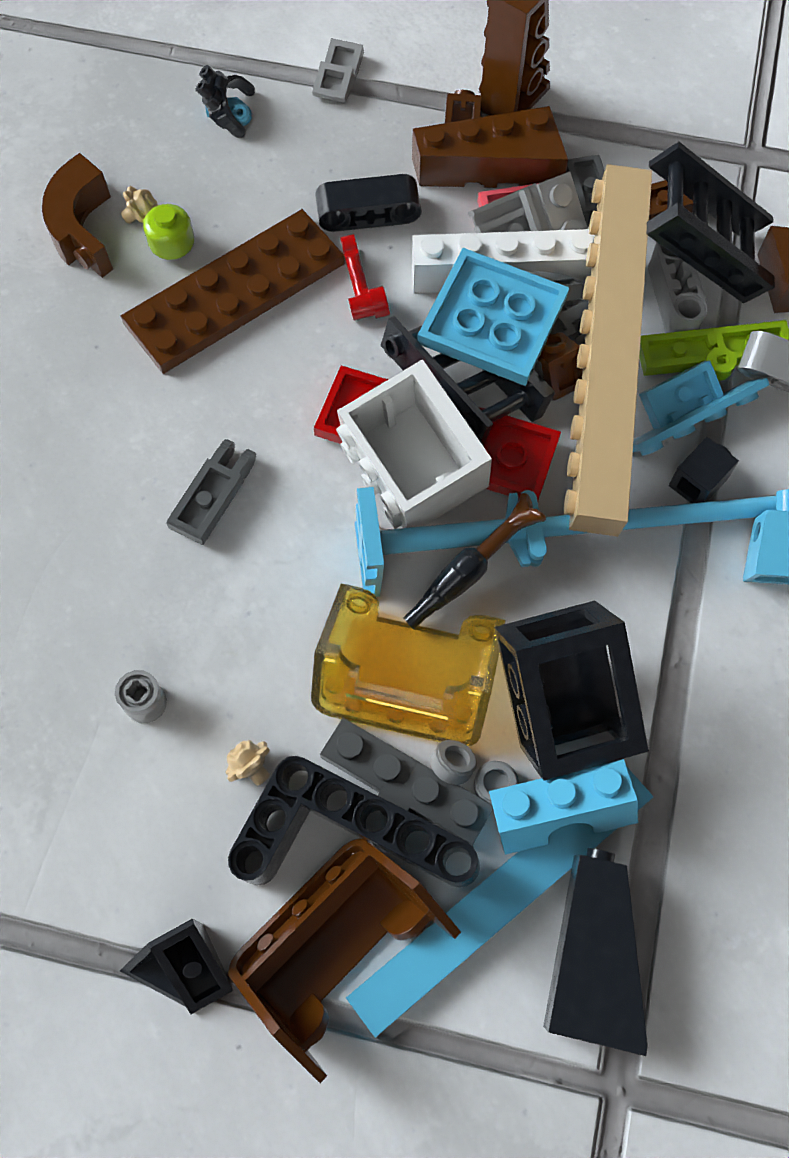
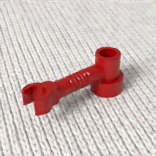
M351 234L340 237L355 297L348 298L353 321L374 315L376 319L389 316L390 311L384 287L368 289L355 235Z

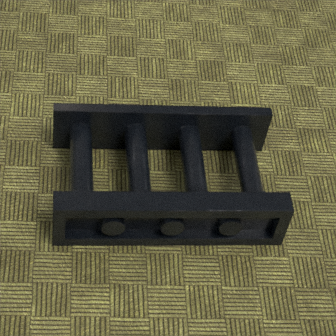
M680 141L650 160L649 168L668 182L667 210L647 221L646 234L743 304L774 289L775 276L755 261V232L773 223V216ZM683 194L693 201L692 213L683 207ZM708 213L716 219V231L708 226ZM732 232L739 236L740 249L732 244Z
M395 316L388 319L380 345L385 353L403 371L423 359L482 445H484L490 433L493 422L518 409L531 422L543 417L555 391L534 369L526 386L486 370L456 383L444 369L460 362V360L442 353L432 357L417 341L422 325L408 331ZM495 383L507 395V398L480 410L468 395Z

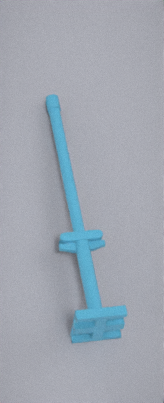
M374 487L357 488L358 503L355 508L357 521H355L354 526L364 598L380 597L384 571L383 555L479 546L511 515L518 502V494L509 493L505 519L380 530ZM530 490L523 491L522 493L530 496L533 509L539 510L535 493ZM776 496L629 509L628 522L623 530L756 518L766 510H776ZM570 515L546 517L544 522L519 530L506 543H509L521 567H538L541 565L547 552L545 537L587 534L588 532L569 530Z

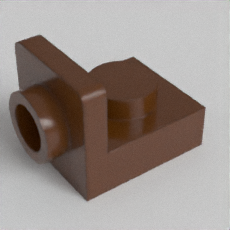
M464 89L456 90L454 93H447L445 123L479 118L482 95H475L474 92Z
M562 332L549 335L538 359L542 365L544 380L555 391L552 398L553 401L575 391L576 382L578 379H582L583 373L582 368H577L580 345Z

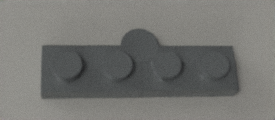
M345 718L341 719L320 753V757L379 792V797L408 812L410 810L414 811L417 816L467 841L472 846L493 810V806L489 802L459 785L444 782L429 767ZM380 810V812L386 818H388L387 813L385 811Z

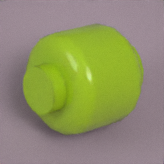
M161 204L152 208L146 214L143 220V230L148 246L153 254L162 259L174 260L185 256L191 251L194 245V232L190 217L183 208L173 204Z

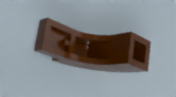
M78 153L62 165L50 179L43 195L42 214L54 246L62 260L68 266L77 260L85 269L88 270L91 267L103 278L113 270L105 246L83 227V224L88 215L111 198L103 172L81 153Z

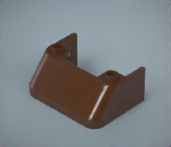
M359 838L341 847L240 948L230 962L228 974L271 1035L321 1084L327 1077V1074L308 1051L312 1045L321 1040L328 1025L329 1012L321 1001L387 932L396 940H407L421 934L431 920L454 939L457 938L461 931L418 880L368 841Z

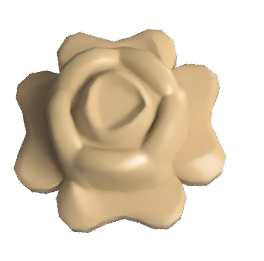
M129 186L127 191L123 192L127 208L121 211V216L129 224L136 219L143 223L146 214L152 208L158 206V203L149 190H137L133 186Z
M251 740L242 741L233 750H230L227 755L229 766L225 771L229 782L250 777L255 785L259 786L269 778L270 774L263 766L265 756L270 751L265 741L257 745Z

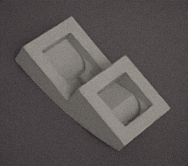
M331 38L325 62H320L312 91L313 96L346 102L364 55L362 44Z

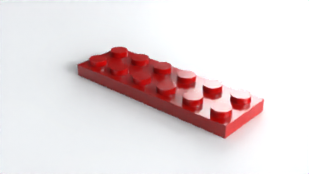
M341 365L315 423L314 436L339 444L342 443L336 428L341 426L337 410L389 379ZM508 415L493 422L490 433L483 445L492 458L489 487L486 489L509 496V493H517L518 499L523 491L530 490L535 493L538 502L561 431Z

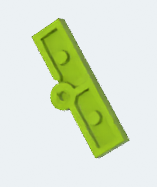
M780 320L642 335L639 359L643 375L650 376L683 372L701 362L710 360L718 381L726 380L731 376L735 366H739L751 332H768L789 340L787 321Z

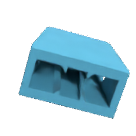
M789 489L776 492V510H766L754 520L743 582L789 585Z

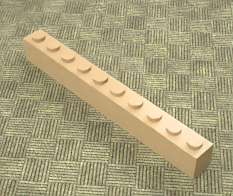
M607 164L602 180L596 179L593 186L591 202L597 203V211L592 212L589 234L595 236L594 243L589 244L586 256V267H592L591 276L586 277L583 290V300H589L588 310L584 309L580 323V333L586 334L585 344L580 345L577 357V368H582L583 373L582 379L577 380L574 391V403L580 404L579 415H574L570 433V439L577 440L576 452L570 453L567 467V476L573 477L572 490H567L564 501V514L570 515L569 530L618 537L628 522L648 240L646 230L647 221H649L652 170Z

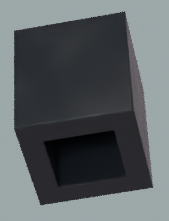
M706 437L678 466L668 486L690 503L707 502L728 480L739 460L732 456L725 446L716 444Z

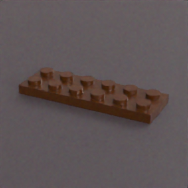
M301 209L120 316L128 331L162 374H165L344 265V254L311 217Z

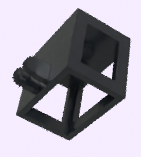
M594 600L494 627L520 748L543 781L649 752L628 636L623 620ZM607 645H608V649H609V655H610V660H611V665H612V670H613V676H614V681H615V686H616V691H617V697H618V702H619L621 717L619 716V711H618V706H617V701H616V695H615V690H614V685H613V680H612V674H611V669H610V664H609V659H608V654H607V648H606ZM606 731L614 737V740L560 755L556 754L555 745Z

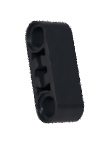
M408 174L331 181L321 184L315 192L319 225L322 229L329 232L409 224L416 221L422 213L416 179Z

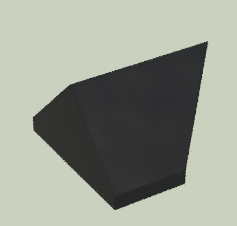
M193 918L149 942L120 970V972L185 1006L190 1015L233 991L230 980L204 925Z

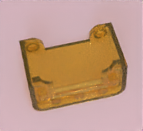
M341 583L314 652L311 702L315 709L333 718H345L350 722L440 743L445 740L459 741L466 746H472L477 743L481 737L499 657V647L494 627L505 624L506 620L486 615L469 616L463 621L459 635L423 626H418L413 630L405 622L378 617L379 601L369 590Z

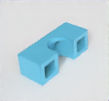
M624 759L545 781L541 778L489 791L505 855L548 845L549 835L554 830L569 824H590L595 834L638 823V800Z

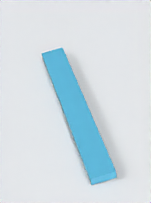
M627 767L638 800L639 810L654 796ZM587 823L565 825L554 830L549 835L548 845L519 851L446 912L448 917L461 931L456 939L451 937L436 923H433L346 997L372 1035L376 1038L572 868L574 855L586 856L587 848L597 847L616 829L594 834L591 825Z

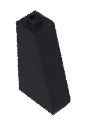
M587 848L586 856L574 855L543 1027L548 1033L646 1056L648 1043L627 865L615 863V853Z

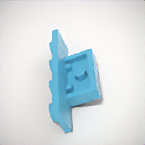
M708 360L640 393L639 396L653 430L634 439L633 452H640L641 456L656 452L664 447L663 440L673 436V439L684 437L696 430L694 424L702 420L711 422L725 416L728 413L726 408L736 403V406H741L754 401L759 397L757 391L770 385L767 377L746 381L723 393L711 361Z

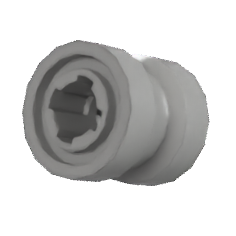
M134 670L126 673L119 679L115 687L117 703L132 720L138 723H150L157 720L166 708L167 698L165 692L159 686L157 680L144 670Z

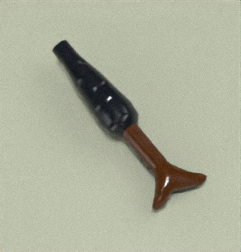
M522 493L511 515L476 549H463L441 571L425 592L423 598L403 617L413 630L435 611H438L459 597L480 580L487 571V560L519 530L546 520L543 512L533 509L530 496Z

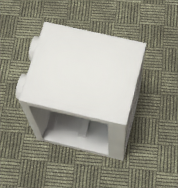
M423 359L337 410L341 426L336 428L342 440V443H340L341 448L352 464L358 461L364 473L361 477L366 487H374L375 495L380 494L381 500L385 505L383 511L394 529L400 526L402 528L426 526L489 487L492 458Z

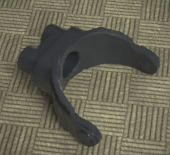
M205 65L199 73L202 80L197 84L196 92L202 96V102L208 108L211 119L219 127L227 129L235 137L242 138L246 130L236 120L230 110L226 96L227 88H237L246 96H253L255 93L254 85L242 76L229 75L226 77L221 71H214L209 65Z

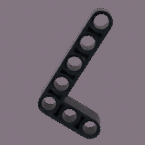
M299 756L287 757L277 765L228 856V866L231 873L238 879L256 886L270 882L277 874L309 812H312L451 886L466 887L478 877L480 871L478 855L474 847L467 841ZM298 771H307L308 779L306 784L299 790H290L289 781L291 776ZM335 791H346L347 801L343 808L337 811L328 810V797ZM283 810L286 816L284 825L277 831L269 832L267 828L269 816L275 811ZM378 810L385 811L388 816L385 827L378 832L367 831L366 819L370 813ZM414 831H423L429 836L428 846L420 853H409L405 847L407 837ZM254 851H261L263 855L261 867L258 871L248 874L245 869L246 858ZM455 852L466 853L471 858L470 868L463 875L455 876L446 871V861Z

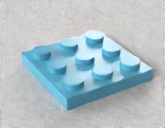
M462 248L418 333L417 341L424 347L526 386L565 303L569 287Z

